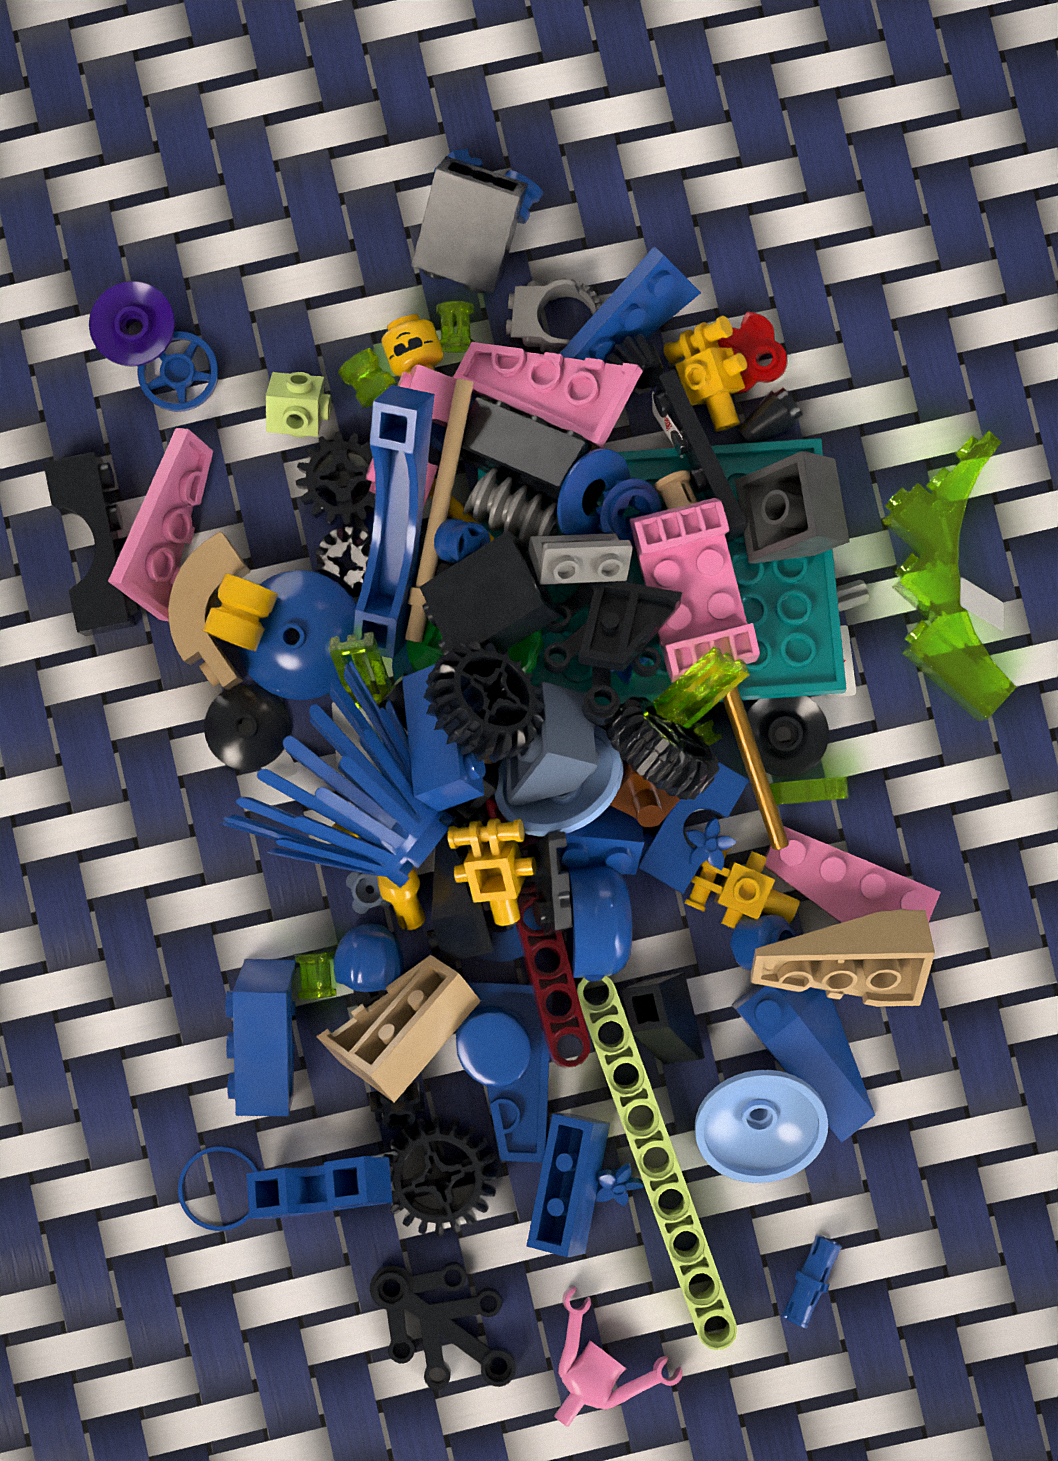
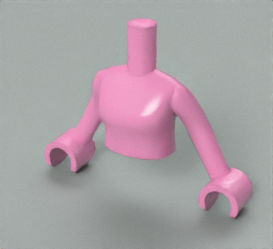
M570 1287L564 1292L562 1302L569 1311V1321L558 1374L570 1394L554 1415L557 1420L569 1427L584 1404L606 1410L625 1402L656 1384L663 1383L673 1386L681 1380L683 1375L681 1367H678L670 1378H663L661 1374L662 1368L668 1360V1357L663 1356L655 1361L653 1371L618 1387L612 1392L617 1379L627 1368L590 1340L581 1355L576 1359L582 1316L589 1310L591 1299L587 1297L581 1307L572 1308L570 1298L575 1293L577 1287Z

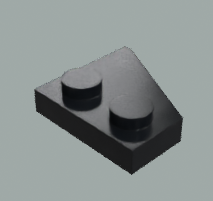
M565 832L547 834L527 849L528 855L525 856V858L534 857L536 861V874L526 877L529 882H534L537 899L533 901V914L536 924L543 926L544 936L561 934L572 928L569 873L561 871L557 848L567 846Z

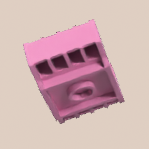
M712 498L629 519L644 585L682 592L680 607L657 632L670 682L673 683L757 661L760 655L753 623L747 624L725 538V534L730 530L721 500Z

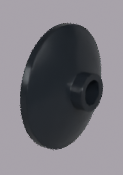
M252 684L237 685L219 694L209 706L204 721L205 739L211 752L222 763L239 770L259 769L276 760L284 751L283 740L285 737L290 736L291 730L288 711L280 698L263 687ZM244 718H249L252 721L253 728L250 733L243 735L238 731V723Z
M808 696L759 699L747 712L766 773L777 777L798 776L812 769L823 757L829 741V727L821 708ZM783 726L790 730L791 738L787 743L777 740L776 730L779 727Z

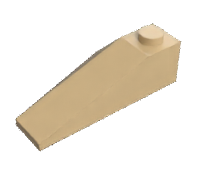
M896 909L893 911H879L756 948L750 975L751 983L796 992L812 987L825 990L828 998L839 1000L844 994L860 996L863 999V1004L876 1007L920 1006L935 954L926 910Z

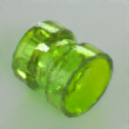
M367 348L357 353L338 370V374L344 383L352 385L355 389V398L363 409L373 406V401L391 385L397 386V382L390 372L383 371L379 366L380 358L373 348Z

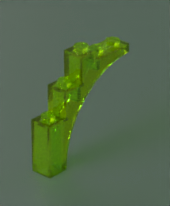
M989 430L979 440L971 435L958 449L955 455L960 461L949 472L945 467H942L926 485L932 491L931 493L919 483L909 492L901 487L886 503L885 507L890 513L882 520L886 526L920 555L917 558L911 553L896 569L894 573L900 578L892 588L930 621L926 624L921 620L907 634L904 639L909 645L902 654L978 722L989 719L1016 688L1014 683L993 662L974 630L968 611L960 604L959 533L967 500L982 468L1001 444V441Z

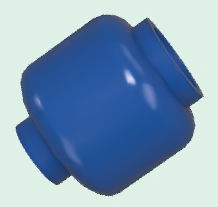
M760 915L758 919L745 916L737 922L732 932L730 946L736 962L743 969L751 971L756 948L796 937V934L785 918L778 915Z

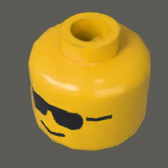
M411 314L398 318L387 325L388 331L381 341L394 375L401 377L403 372L410 373L411 369L418 364L434 370V367L443 360V349L431 321L420 319L418 314Z

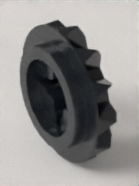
M341 527L331 531L323 537L320 546L315 551L317 555L315 570L338 582L350 595H359L367 568L372 537L365 531L355 527ZM351 548V560L361 567H354L345 575V571H343L344 564L335 557L344 556Z

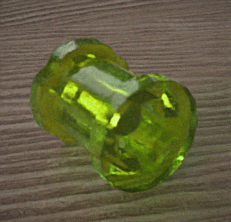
M449 301L437 304L435 309L436 314L440 316L441 340L439 341L443 352H467L471 342H475L471 339L470 315L474 313V305L464 301ZM454 321H457L456 334H454Z
M334 952L294 955L295 962L300 964L302 990L298 992V999L337 996V989L332 987L330 960L334 959Z

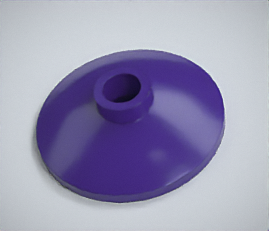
M138 281L122 282L105 290L95 301L89 317V332L97 350L111 362L122 366H141L154 361L166 351L175 331V316L167 298L155 287ZM132 323H142L140 333L135 335L129 334V327Z

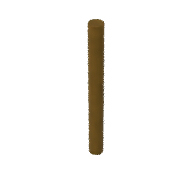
M736 682L725 684L719 689L772 849H783L789 845L737 684Z

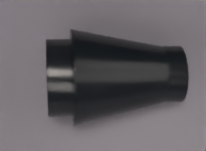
M782 387L775 393L771 390L746 420L737 426V429L747 443H759L797 425L795 420L800 418L803 413L785 388Z

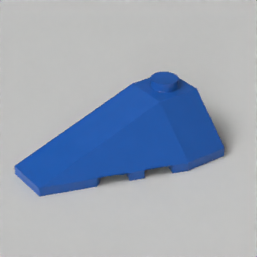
M757 984L732 1004L733 1008L785 1073L802 1079L818 1093L826 1109L828 1127L841 1143L875 1116L832 998L826 996L825 990L809 987L804 991L796 992Z

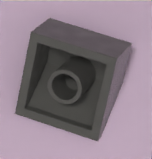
M801 451L735 480L738 503L747 521L744 539L748 563L755 564L814 556L850 542L834 458Z

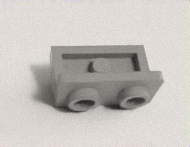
M613 533L530 537L528 552L541 585L627 581L633 548L629 540H619L617 534Z

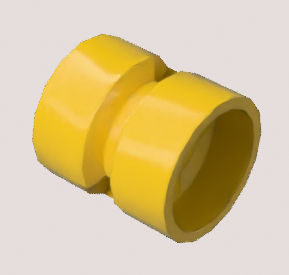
M225 573L217 595L222 605L221 607L210 609L202 631L256 652L265 630L258 621L260 618L268 617L269 613L272 612L278 594L253 582Z

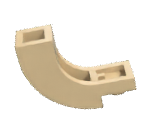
M221 531L197 547L180 568L172 586L168 612L173 642L182 660L192 665L203 658L205 662L199 665L209 682L214 687L220 683L223 688L229 690L241 683L243 679L224 654L215 637L202 630L210 609L214 608L218 600V589L224 574L227 573L243 578L251 571L229 539Z

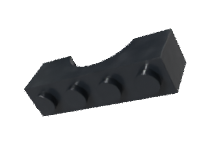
M95 452L43 462L51 505L61 512L71 513L83 518L91 529L94 538L95 554L88 573L80 582L68 589L77 632L84 636H91L136 626L134 615L140 613V605L108 582L123 548L120 546L118 530H123L122 515L117 504L112 505L109 492L110 488H115L114 475L110 463H104L103 459Z

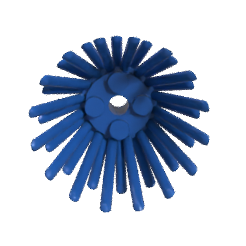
M350 661L349 664L346 663L344 679L383 742L337 679H332L330 697L359 735L360 745L381 773L317 704H312L309 708L310 723L342 756L338 763V769L346 778L292 736L285 737L283 746L290 756L349 802L325 787L316 789L314 796L268 769L259 770L257 778L359 837L352 836L305 815H293L251 797H240L236 800V804L339 847L236 814L225 816L223 818L224 822L220 825L272 839L279 846L297 850L272 848L267 852L269 854L374 876L387 877L401 888L408 881L409 877L407 875L413 867L419 868L449 829L447 826L455 818L445 810L438 812L414 797L408 735L390 698L386 703V710L384 708L379 709L353 662Z

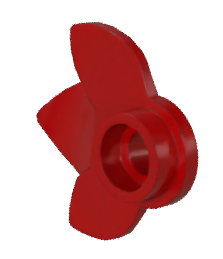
M747 312L742 319L740 329L732 327L733 333L730 337H723L717 340L719 348H732L734 355L741 353L747 362V368L740 372L745 388L734 394L748 392L757 382H773L780 378L787 368V353L783 346L775 341L774 327L771 322L760 314ZM763 354H771L773 356L772 362L767 366H760L758 364V360Z

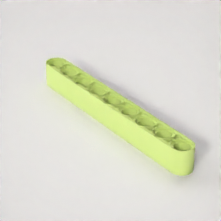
M604 976L601 981L607 984L608 994L600 1003H592L586 1000L583 995L584 987L590 981L580 978L577 982L576 990L582 1013L698 1337L702 1344L709 1349H725L736 1339V1321L616 987L609 976ZM609 1021L617 1022L623 1029L622 1037L614 1044H606L598 1037L599 1028L602 1024ZM629 1063L637 1068V1078L633 1083L620 1085L613 1079L614 1070L620 1064ZM637 1105L648 1106L652 1110L650 1122L640 1127L631 1124L628 1116L633 1107ZM652 1147H660L667 1152L665 1163L657 1168L648 1167L643 1162L644 1154ZM667 1189H675L682 1194L681 1203L674 1209H665L658 1204L659 1196ZM683 1231L693 1232L697 1236L694 1247L686 1251L678 1250L674 1247V1239L679 1233ZM704 1273L712 1278L710 1287L704 1292H694L689 1288V1282L696 1274ZM717 1315L724 1317L727 1323L722 1332L710 1334L704 1330L705 1322L710 1317Z

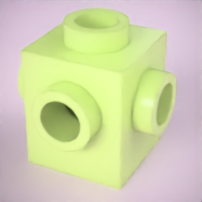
M272 372L266 392V432L289 434L293 437H318L322 420L329 421L331 413V395L324 394V377L310 376L304 372H294L291 374Z

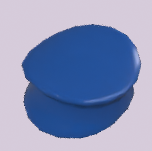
M480 1007L473 1010L458 1027L456 1033L457 1056L463 1069L479 1083L493 1087L510 1085L519 1079L528 1067L531 1057L530 1040L524 1028L506 1011L497 1007Z

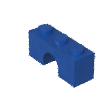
M718 763L720 770L714 776L715 780L704 793H700L695 800L680 799L661 822L654 836L648 833L644 835V845L638 869L684 894L701 865L689 864V855L693 848L688 845L684 838L683 826L685 820L692 812L698 809L709 810L723 819L728 818L749 782V779L721 763Z
M362 1156L324 1162L323 1166L280 1168L246 1173L249 1219H277L393 1203L389 1157Z

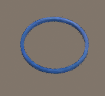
M215 1146L198 1152L186 1163L178 1182V1196L184 1212L194 1223L208 1230L226 1231L246 1222L249 1219V1213L238 1222L226 1226L210 1225L196 1218L188 1209L183 1196V1181L188 1168L197 1158L206 1153L226 1151L238 1155L245 1160L253 1172H258L252 1160L241 1151L226 1146Z

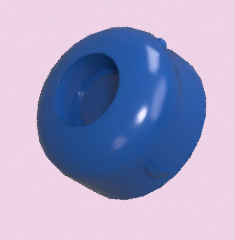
M606 866L567 868L566 871L569 873L572 928L566 931V940L573 978H585L588 981L594 982L603 979L604 976L618 974L626 966L632 949V912L627 884L618 871Z

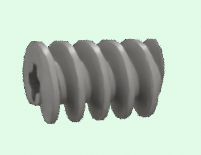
M492 468L478 481L464 507L463 515H467L473 510V519L477 523H482L489 518L488 527L492 531H498L504 526L503 533L509 531L514 536L520 533L519 539L527 547H529L530 537L555 536L559 529L558 517H556L557 502L554 501L548 508L542 509L543 495L541 493H538L530 502L527 501L528 486L523 485L515 493L511 492L513 478L510 476L500 485L496 484L498 470Z

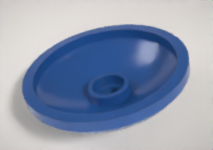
M306 570L279 573L259 584L277 593L278 597L269 616L260 618L258 621L265 630L256 652L237 646L242 663L250 676L267 691L293 700H307L329 694L332 679H337L343 685L346 682L344 679L346 663L349 664L352 661L354 666L357 667L363 653L362 651L352 649L357 604L350 593L332 578ZM291 628H295L300 634V639L295 645L291 644L287 639V632Z

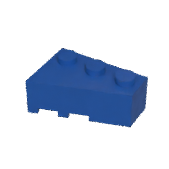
M244 959L233 991H227L226 1017L233 1018V1032H228L226 1054L228 1059H234V1073H229L227 1093L228 1099H235L236 1116H289L294 1098L295 1042H292V1015H295L296 1001H292L291 983L294 974H296V960Z

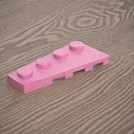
M471 342L453 378L474 382L473 393L493 402L495 400L502 401L516 412L525 416H538L548 422L553 428L564 433L566 430H572L583 436L589 444L603 448L643 371L636 364H608L600 359L565 358L561 354L545 352L544 354L525 352L520 348Z
M176 428L108 580L109 583L156 618L168 622L170 594L175 578L180 570L179 565L184 544L192 543L195 527L192 526L191 518L193 507L201 504L213 455V450L189 429Z
M785 826L783 827L789 845L780 850H773L770 843L765 855L767 861L764 867L811 900L839 923L879 911H893L896 909L926 910L929 922L941 893Z

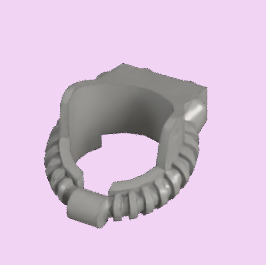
M554 279L553 282L547 281L546 285L533 280L527 286H515V293H509L508 309H513L512 320L507 319L506 335H511V343L522 344L523 342L527 347H540V351L543 353L559 354L571 340L551 337L542 330L539 324V317L549 301L562 297L577 298L587 305L593 316L602 306V301L600 298H597V294L594 291H590V287H584V283H576L573 279Z

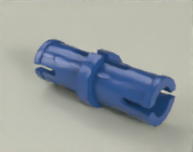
M816 1234L802 1270L797 1269L794 1276L797 1281L791 1297L781 1316L800 1327L808 1328L813 1311L822 1292L827 1293L830 1286L827 1280L835 1260L843 1247L842 1245L825 1236Z

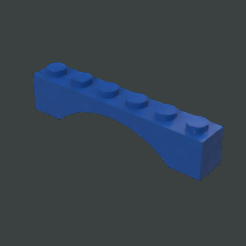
M391 385L373 401L370 448L375 469V515L367 568L355 609L352 649L394 659L407 643L405 636L412 606L407 603L410 588L416 585L435 396L433 393Z

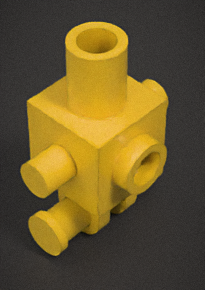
M725 316L717 318L711 324L702 322L695 326L694 331L689 329L682 332L679 340L668 342L663 347L667 360L672 364L685 357V360L675 364L680 382L691 405L706 404L715 432L727 430L740 423L731 395L745 388L740 372L747 368L746 359L741 353L734 355L732 348H719L717 340L723 337L728 338L733 333L731 323Z
M497 818L489 819L487 826H483L480 820L471 821L469 827L457 828L456 826H450L448 829V842L451 849H456L463 845H471L464 864L454 866L455 881L457 883L469 882L474 903L489 901L496 925L505 926L517 922L520 919V912L516 898L526 876L535 875L537 871L534 857L521 858L518 842L524 841L525 838L523 821L515 819L514 822L501 823Z
M731 848L721 851L724 855V859L726 857L727 852L731 851ZM751 851L745 866L736 862H730L728 869L723 867L722 870L711 866L707 860L700 865L703 867L700 876L694 875L691 880L695 885L689 899L685 900V904L705 912L706 907L704 906L710 892L717 893L714 902L728 907L721 924L734 929L743 915L758 919L761 912L766 915L775 914L783 917L790 924L797 912L800 900L772 889L775 879L761 874L767 857ZM717 874L724 876L721 886L713 883Z

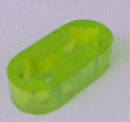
M847 776L769 783L776 805L849 798Z

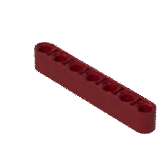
M491 795L484 803L488 820L498 818L501 823H507L508 821L499 810L495 798ZM526 834V839L518 844L521 858H525L528 855L527 849L538 842L537 836ZM534 884L529 887H521L516 898L520 919L515 922L547 1050L551 1060L557 1066L573 1068L582 1064L588 1058L590 1040L562 933L544 936L543 928L534 930L525 924L523 914L527 909L533 907V901L537 899ZM541 950L553 951L559 961L557 970L552 973L541 972L535 965V955ZM560 992L568 998L570 1008L566 1015L557 1017L548 1012L546 999L549 994ZM564 1035H571L579 1040L581 1051L575 1060L563 1059L557 1051L558 1040Z

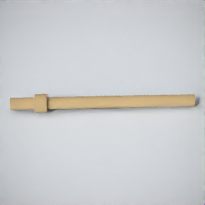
M456 379L416 586L410 588L407 603L412 606L405 639L422 643L427 616L422 607L426 600L420 590V586L436 575L439 556L434 548V537L441 523L447 520L474 382L464 379Z

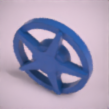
M174 331L172 341L186 340L191 342L183 354L174 353L170 355L164 352L159 357L162 361L160 376L149 383L146 382L145 377L147 364L138 366L137 375L142 391L152 403L164 410L185 412L199 407L212 395L218 382L219 368L213 351L204 340L188 332ZM198 346L209 357L211 374L197 371L192 362ZM194 381L208 382L207 387L198 397L186 402V388L191 386ZM167 385L177 391L179 403L165 402L156 397L150 390Z

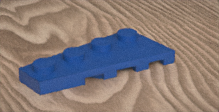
M653 247L559 354L565 358L580 360L592 358L600 359L607 363L606 357L613 352L616 344L622 343L627 336L635 337L639 333L644 337H649L700 295L701 292L665 255Z
M466 981L481 1000L475 1009L480 1007H497L506 1011L524 1028L530 1040L531 1057L528 1067L522 1076L510 1085L500 1087L486 1086L501 1161L543 1163L546 1145L550 1055L547 1050L531 984ZM552 993L546 999V1008L551 1014Z

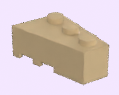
M432 955L386 987L388 993L372 1005L365 1008L361 1004L351 1012L353 1018L333 1033L326 1029L317 1036L342 1065L394 1103L481 1001L458 972Z

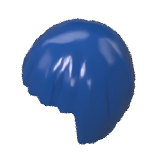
M366 923L348 931L337 946L333 959L335 981L339 984H344L352 990L360 992L387 991L386 987L404 974L402 948L392 932L382 925Z

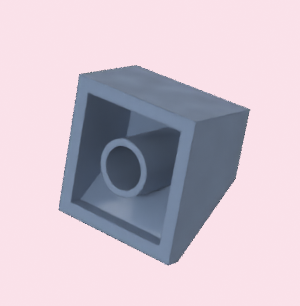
M542 682L539 685L542 691L538 700L545 705L540 715L544 722L534 736V740L526 748H523L516 756H511L509 759L505 757L508 804L518 806L577 791L585 779L596 771L599 763V751L595 749L594 738L596 724L589 722L582 711L586 693Z

